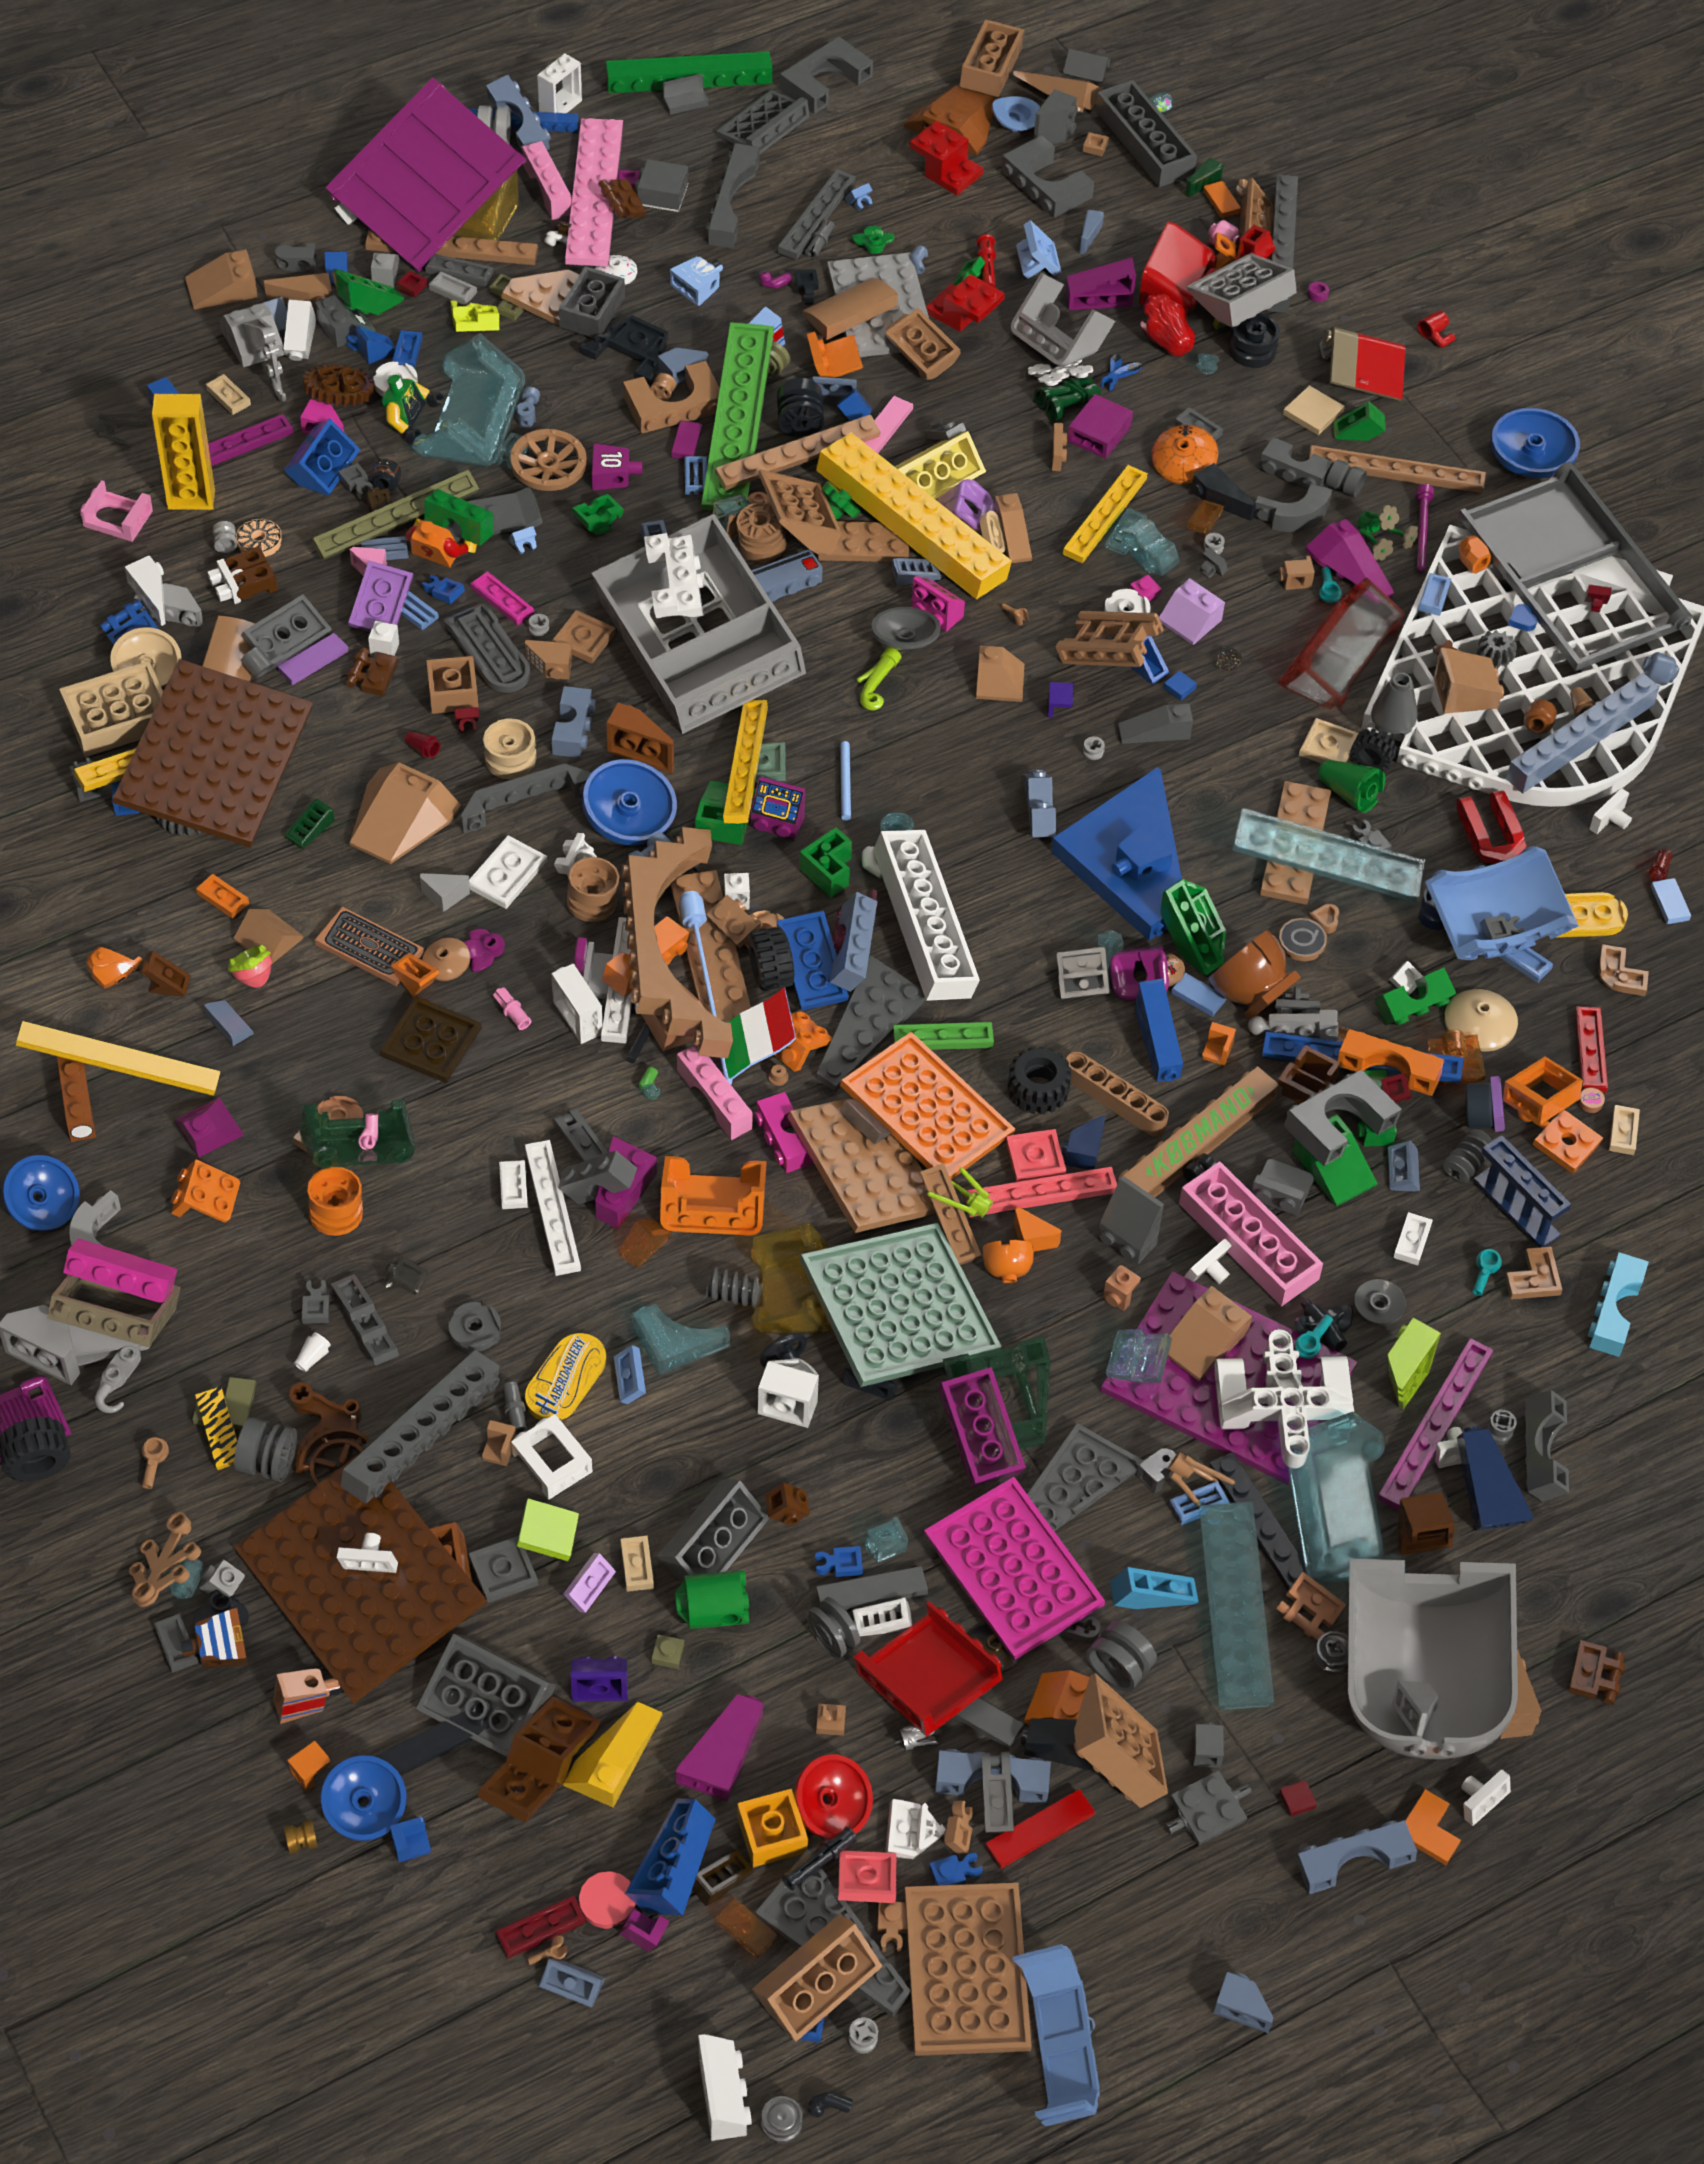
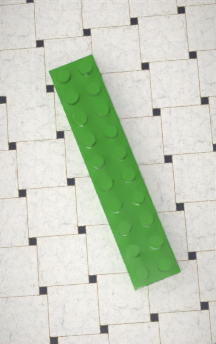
M730 322L702 498L703 510H714L716 502L727 504L739 496V502L737 501L728 512L740 513L748 505L751 482L724 491L714 472L717 467L755 455L774 326Z

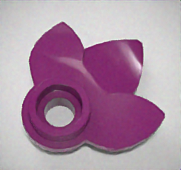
M486 929L470 931L469 936L471 940L464 942L470 951L473 972H479L491 966L494 958L500 956L505 949V941L502 936L490 934Z

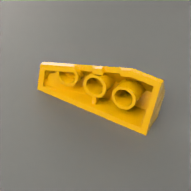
M637 1702L575 1760L563 1786L614 1808L663 1712Z

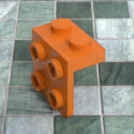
M799 1011L791 1013L796 1039L786 1048L774 1054L794 1072L801 1070L810 1050L829 1045L832 1041V1037L826 1029L814 1023L806 1013Z
M197 1159L187 1168H182L177 1178V1182H179L178 1189L175 1190L171 1198V1203H173L171 1214L181 1217L192 1208L224 1223L230 1220L240 1186L239 1179Z

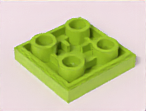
M527 1499L517 1547L569 1561L579 1513Z

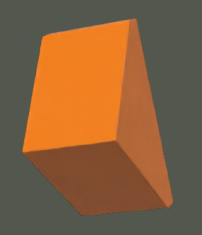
M408 953L391 965L392 971L413 997L431 985L439 975L438 969L411 953Z
M1020 1207L1016 1208L1014 1227L1018 1240L1032 1243L1034 1252L1059 1246L1062 1230Z

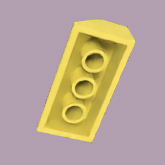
M968 431L950 440H943L895 466L896 469L935 500L958 485L962 480L974 479L986 472Z

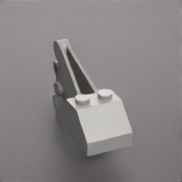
M256 304L252 307L223 315L220 320L221 331L242 366L246 367L268 360L269 364L265 365L267 374L271 377L278 399L281 402H285L286 394L282 391L280 374L283 371L280 362L277 361V357L285 355L283 343L273 315L266 304Z
M45 1305L5 1315L0 1322V1336L5 1353L69 1385H72L79 1376V1366L113 1358L102 1373L100 1387L95 1395V1405L104 1413H115L124 1406L123 1402L115 1406H108L105 1404L104 1399L109 1393L124 1385L141 1361L140 1351L147 1350L150 1347L47 1319L49 1307Z

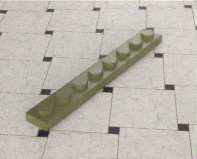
M468 469L314 537L312 543L323 561L424 516V499L436 489L463 499L478 492L479 487Z

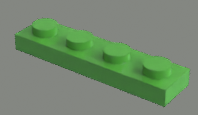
M992 1022L893 1026L894 1043L912 1032L930 1050L993 1048L994 1045Z

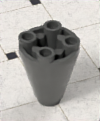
M1403 672L1396 673L1374 702L1371 717L1377 731L1392 734H1409L1416 725L1418 717L1413 682L1408 674Z

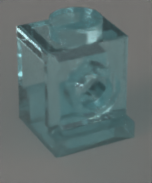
M896 1516L892 1518V1521L867 1530V1539H864L868 1553L874 1554L877 1562L907 1551L908 1537Z

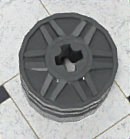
M253 1417L247 1419L236 1446L234 1456L235 1470L254 1476L261 1468V1476L264 1479L272 1477L273 1481L281 1483L287 1476L295 1456L297 1444L296 1429L288 1426L284 1429V1426L276 1424L271 1431L268 1421Z

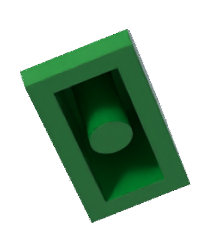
M1369 401L1334 421V437L1337 440L1369 441L1386 431L1385 415Z

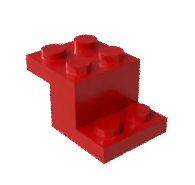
M937 120L910 141V148L926 157L925 177L956 196L983 175L984 168L967 158L969 139Z
M969 274L957 286L951 283L926 306L928 315L961 332L970 322L975 321L979 323L1004 300L1005 293Z

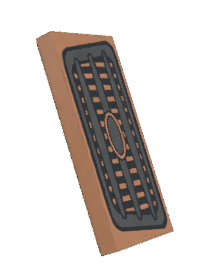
M344 907L340 909L315 939L316 946L394 986H397L400 980L392 971L391 965L408 953L417 958H420L424 953L423 947Z

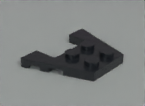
M631 315L610 327L609 332L594 336V340L588 344L586 342L582 343L579 346V352L596 360L607 347H611L635 358L642 363L634 371V378L644 377L647 384L651 386L658 369V356L663 354L669 334L668 331Z

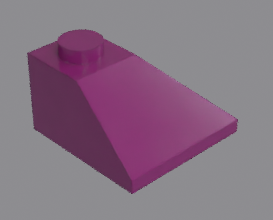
M220 1098L174 1119L198 1158L243 1136V1132Z

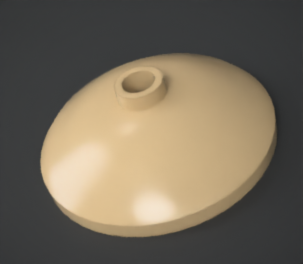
M145 627L131 630L122 635L114 644L110 657L113 672L150 661L161 688L167 685L178 660H182L180 648L169 634L159 629Z
M1471 989L1457 994L1450 1000L1444 1013L1445 1027L1450 1036L1460 1045L1475 1051H1494L1506 1046L1514 1038L1518 1027L1516 1011L1509 1001L1495 992L1484 989Z

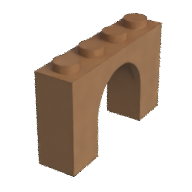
M706 361L685 366V382L691 395L682 401L666 402L658 399L651 392L644 377L623 382L624 399L641 434L680 424V421L688 422L716 414L720 388Z

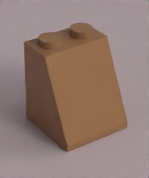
M1449 648L1440 649L1434 682L1444 714L1499 708L1500 700L1504 698V689L1502 685H1499L1498 669L1493 666L1491 658Z

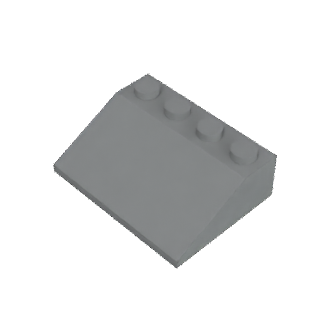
M1252 253L1187 286V291L1217 321L1230 327L1238 326L1242 321L1255 317L1259 312L1270 309L1278 302L1285 301L1288 297L1297 293L1294 269Z

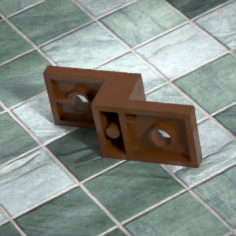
M552 1696L514 1735L507 1761L480 1787L477 1797L526 1823L564 1783L573 1755L598 1730L600 1720Z

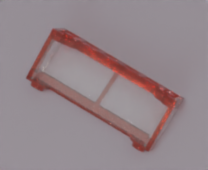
M1365 577L1342 595L1341 599L1336 603L1279 679L1278 683L1285 689L1329 710L1337 704L1341 706L1349 698V695H1347L1349 685L1390 631L1395 633L1402 626L1401 619L1406 613Z

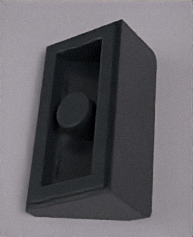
M845 1368L844 1385L890 1401L893 1400L898 1384L884 1381L860 1387L851 1368Z

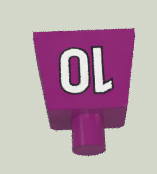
M594 444L592 466L593 490L627 487L629 485V475H642V461H630L629 449Z

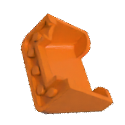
M665 1156L661 1184V1225L666 1230L673 1232L755 1235L759 1233L763 1225L767 1161H749L745 1163L741 1168L740 1177L690 1175V1165L687 1160L681 1157Z

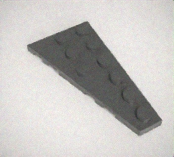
M870 955L866 978L856 986L817 1071V1079L834 1091H837L841 1087V1080L861 1067L893 1034V1026L902 1025L926 1001L923 990Z
M1077 1423L1027 1495L1055 1532L1138 1471L1139 1464L1144 1460Z
M808 1849L792 1868L811 1854ZM823 1869L816 1871L794 1890H790L782 1880L756 1911L755 1917L797 1948L804 1945L839 1914L854 1922L883 1966L857 1988L856 1991L893 2017L910 1996V1989L891 1963L887 1962L879 1951L878 1945L866 1933L864 1926L846 1901L838 1900V1892L829 1882L828 1876Z

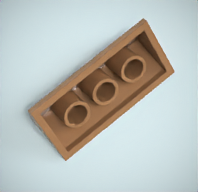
M1250 178L1241 200L1239 235L1242 237L1254 224L1269 231L1272 237L1273 204L1255 180Z

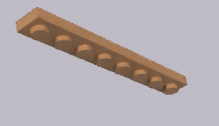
M369 229L365 243L366 250L397 253ZM452 236L435 254L460 259L535 265L538 244Z
M870 414L717 467L714 473L725 491L760 479L758 474L760 469L777 473L817 459L821 450L849 433H853L861 441L866 442L879 437L881 431Z

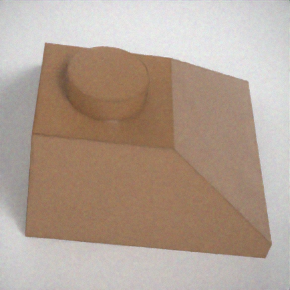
M980 645L976 699L1022 702L1025 664L1004 647Z

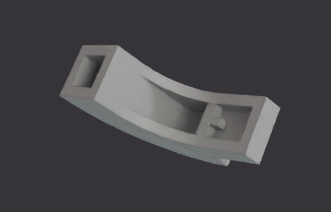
M110 1190L106 1195L99 1197L93 1206L85 1201L80 1205L70 1225L71 1245L78 1238L102 1245L96 1240V1235L100 1228L121 1210L118 1195Z

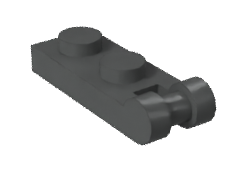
M576 1108L568 1110V1114L562 1117L559 1115L552 1119L556 1130L563 1135L581 1162L608 1153Z
M1001 1752V1755L981 1753L985 1832H1014L1010 1752ZM1002 1766V1774L991 1775V1767Z

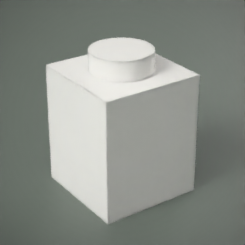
M375 621L369 635L370 656L374 657L376 652L395 656L399 646L398 625Z

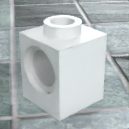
M749 873L724 874V896L728 895L733 901L736 898L739 899L747 908L746 910H749L750 900Z

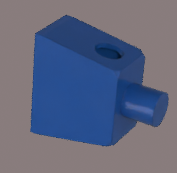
M1142 824L1118 845L1116 853L1117 862L1112 864L1111 868L1118 877L1128 873L1134 880L1140 881L1168 870L1171 866L1172 852Z

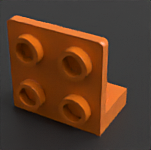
M815 332L807 334L814 364L820 377L836 378L863 368L854 335L824 344L823 339L818 340Z

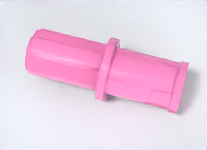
M498 988L493 996L504 1009V1015L509 1016L519 1030L526 1029L532 1021L522 1010L521 1003L514 1000L505 988Z

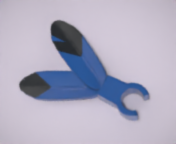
M1114 354L1110 360V373L1102 378L1101 388L1105 384H1110L1109 391H1112L1114 385L1118 382V378L1139 372L1142 369V364L1134 362L1122 366V358L1120 355Z

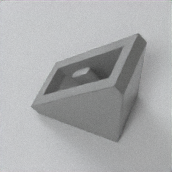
M420 873L421 892L443 912L470 894L469 875Z

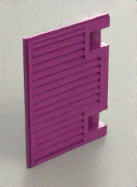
M36 1376L21 1382L20 1387L0 1395V1434L5 1432V1429L9 1426H13L19 1421L36 1417L53 1418V1420H58L64 1427L65 1435L72 1434L46 1377ZM40 1386L43 1395L31 1399L28 1391Z

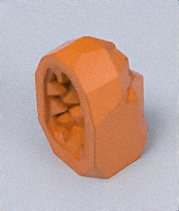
M1474 535L1462 539L1459 545V552L1461 553L1459 559L1472 573L1476 574L1485 570L1491 560L1488 547Z

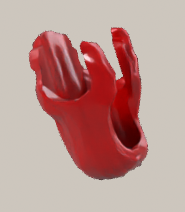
M1166 294L1149 295L1146 303L1143 305L1144 313L1148 316L1147 323L1141 321V330L1145 332L1151 342L1164 348L1170 355L1178 357L1187 354L1195 344V333L1188 325L1183 306L1171 300Z

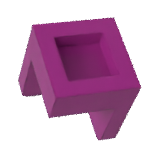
M633 1910L626 1920L620 1935L649 1952L657 1946L670 1921L662 1916L652 1920L639 1911Z

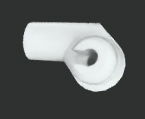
M549 231L544 241L551 246H555L556 241L567 245L568 236L557 234L558 231Z

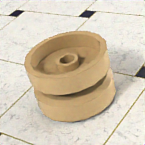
M510 718L498 720L487 728L483 737L484 758L487 769L493 775L509 780L529 774L536 763V742L533 729L521 720Z

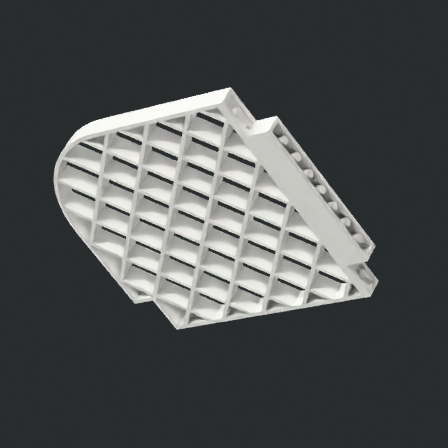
M1449 525L1364 713L1361 729H1369V731L1375 729V724L1371 717L1372 707L1389 680L1399 672L1413 673L1421 687L1414 689L1416 706L1431 702L1440 716L1421 722L1416 721V725L1409 734L1383 732V736L1389 735L1391 739L1402 742L1397 759L1398 764L1488 794L1504 790L1510 801L1535 806L1551 807L1583 804L1606 797L1620 790L1642 772L1655 751L1704 626V606L1680 599L1692 615L1689 627L1681 630L1687 640L1668 646L1664 638L1660 637L1647 642L1652 651L1633 656L1627 650L1614 656L1617 660L1616 662L1600 667L1592 664L1580 669L1581 673L1564 678L1561 677L1553 664L1565 661L1566 658L1557 646L1546 649L1542 648L1535 635L1545 633L1538 621L1536 628L1532 631H1524L1511 626L1496 629L1499 633L1506 631V636H1513L1514 642L1519 640L1528 653L1527 655L1515 658L1507 667L1501 665L1498 668V681L1503 680L1511 694L1504 696L1500 700L1498 709L1444 714L1434 678L1428 668L1436 666V654H1434L1433 649L1417 653L1410 639L1431 634L1436 644L1442 645L1446 640L1452 641L1445 629L1466 623L1474 636L1457 642L1452 641L1453 647L1462 652L1476 654L1479 639L1489 631L1481 618L1501 612L1507 623H1509L1515 606L1524 604L1515 591L1505 592L1498 581L1504 577L1494 563L1489 564L1485 570L1476 574L1470 571L1456 575L1451 574L1445 562L1460 558L1459 545L1462 539L1472 536V534L1468 530ZM1614 556L1599 560L1527 589L1579 658L1665 625L1670 617L1628 562ZM1658 571L1670 587L1673 575ZM1429 573L1452 578L1447 595L1455 608L1441 612L1440 616L1418 611ZM1483 585L1491 598L1470 603L1462 590ZM1589 585L1612 587L1611 597L1607 604H1603L1600 612H1592V602H1584L1585 592ZM1571 591L1579 605L1559 610L1551 597ZM1624 609L1633 622L1614 628L1605 614ZM1645 611L1656 615L1649 617ZM1589 619L1598 633L1578 638L1570 625ZM1655 652H1660L1675 659L1676 665L1679 668L1672 683L1668 682L1664 686L1658 685L1659 691L1655 704L1649 708L1656 719L1636 725L1632 719L1622 726L1620 731L1610 734L1561 767L1560 770L1571 787L1547 788L1544 782L1541 781L1522 794L1506 780L1510 765L1492 770L1483 755L1504 749L1512 761L1524 753L1519 744L1537 738L1543 740L1575 719L1576 716L1574 715L1570 696L1572 689L1576 687L1583 689L1592 687L1600 700H1603L1614 692L1608 681L1628 676L1631 681L1644 673L1642 665L1647 656L1651 657ZM1538 669L1547 683L1526 689L1518 675ZM1557 698L1566 711L1556 715L1552 729L1544 734H1535L1529 731L1525 725L1509 729L1501 717V714L1521 709L1525 714L1529 704L1539 699L1550 700ZM1668 698L1667 703L1665 704L1662 699ZM1486 720L1494 734L1473 741L1464 726ZM1450 731L1458 746L1437 752L1428 737ZM1414 742L1418 750L1410 748V743ZM1631 745L1638 758L1623 770L1611 751ZM1595 756L1609 778L1588 784L1574 762ZM1468 760L1472 768L1457 763Z

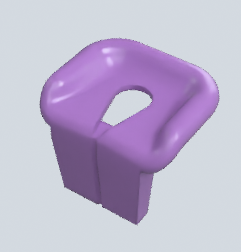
M972 479L962 480L958 485L937 499L941 505L979 534H982L979 525L980 516L988 511H994L995 508L990 494ZM965 499L975 504L978 510L977 514L965 503Z

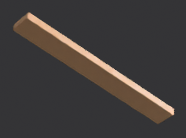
M1314 445L1310 447L1308 460L1312 454L1330 460L1333 464L1337 459L1349 463L1350 468L1356 466L1366 470L1367 476L1429 484L1483 493L1486 472Z

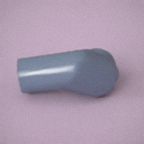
M924 246L915 247L909 256L917 274L925 271L922 260L924 257L927 258L928 251Z

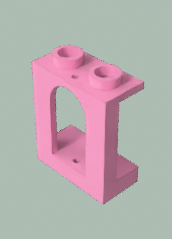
M101 480L98 486L92 490L88 501L81 507L80 516H82L83 526L133 542L153 511L151 497L142 493L136 501L107 492L105 482ZM104 507H112L128 512V515L122 522V527L99 520L96 517V513Z

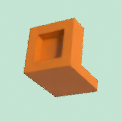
M1212 1022L1202 1059L1225 1066L1233 1046L1236 1029Z
M316 1741L287 1760L290 1773L306 1792L316 1786L314 1775L331 1764L330 1758Z

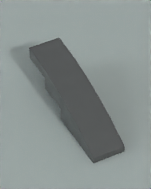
M353 1274L332 1283L331 1287L344 1313L374 1365L377 1366L398 1357L397 1347L388 1335L385 1324L377 1314L373 1301L356 1275Z

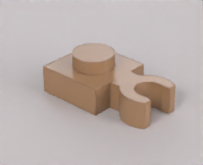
M964 1800L954 1801L952 1806L953 1817L948 1818L947 1829L944 1833V1843L958 1855L968 1854L972 1828L968 1824L973 1816V1808L965 1807L966 1802Z
M879 1902L878 1932L885 1933L881 1938V1951L885 1952L886 1944L889 1941H893L897 1944V1952L900 1953L903 1940L898 1933L906 1934V1902Z

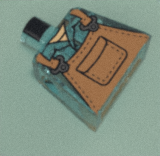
M742 495L714 502L713 514L732 542L739 539L736 524L738 514L743 508L753 504Z

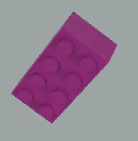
M992 1367L942 1382L938 1387V1391L971 1489L1022 1473L1026 1467Z

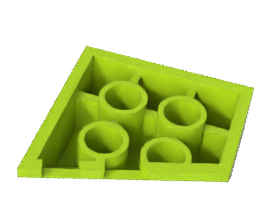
M1415 1318L1411 1320L1408 1326L1403 1324L1396 1336L1398 1338L1397 1342L1388 1353L1389 1377L1398 1406L1402 1410L1405 1409L1429 1374L1441 1334Z

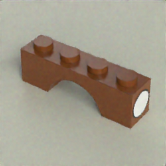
M57 1056L70 1140L74 1142L96 1138L85 1063Z

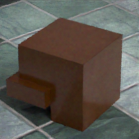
M1305 1045L1296 1057L1295 1064L1290 1062L1278 1079L1277 1083L1283 1087L1281 1095L1301 1104L1312 1094L1317 1095L1323 1092L1330 1084L1335 1085L1340 1062Z
M1442 1492L1400 1498L1397 1528L1399 1531L1398 1549L1401 1555L1453 1546L1455 1523Z

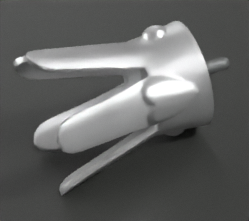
M912 1725L899 1730L902 1739L895 1741V1744L903 1742L906 1751L916 1746L938 1744L934 1736L928 1735L926 1737Z

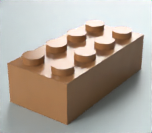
M985 19L962 66L960 87L999 97L1021 52L1024 29Z

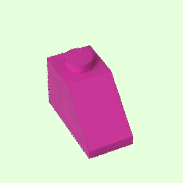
M310 399L300 417L302 433L309 434L315 425L329 418L343 432L344 427L331 404L326 405L325 402H318Z

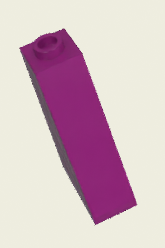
M737 1694L677 1767L676 1784L729 1801L763 1717L764 1703L753 1696L747 1695L744 1697Z

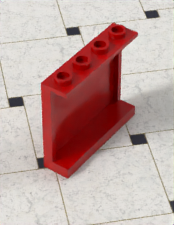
M930 1601L926 1603L928 1614L872 1656L869 1657L863 1651L853 1656L857 1674L926 1737L1003 1680L1000 1669L1002 1664L997 1656L985 1651L979 1640L968 1636L959 1623L951 1621L941 1607L937 1608Z

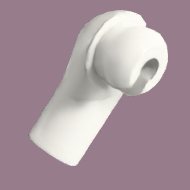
M867 846L861 854L862 866L865 870L881 879L883 876L873 851L874 847Z

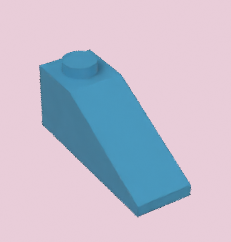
M1127 1567L1110 1581L1114 1606L1147 1609L1194 1605L1199 1602L1195 1581L1192 1577Z

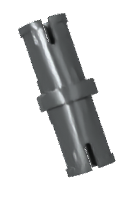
M824 219L818 231L813 233L812 241L805 250V254L808 257H811L812 253H814L812 259H816L822 247L827 245L828 237L835 228L832 221H829L828 225H826L828 220Z
M508 1382L503 1385L506 1403L504 1411L509 1418L510 1425L516 1426L517 1436L521 1432H527L524 1416L526 1408L525 1404L521 1401L518 1384L516 1382Z

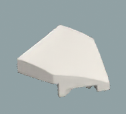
M892 1799L889 1807L885 1853H896V1857L914 1859L940 1839L946 1829L943 1825H939L930 1814L926 1803L921 1806L917 1803Z

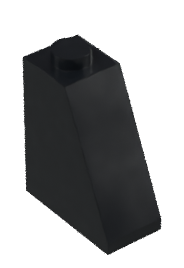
M1032 1718L1030 1728L1024 1727L1021 1744H1025L1024 1755L1089 1770L1091 1764L1085 1758H1081L1074 1748V1743L1076 1742L1074 1728L1077 1720Z

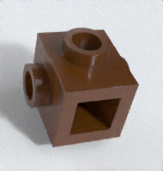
M782 1483L765 1494L768 1517L786 1525H795L810 1514L808 1497L803 1489Z

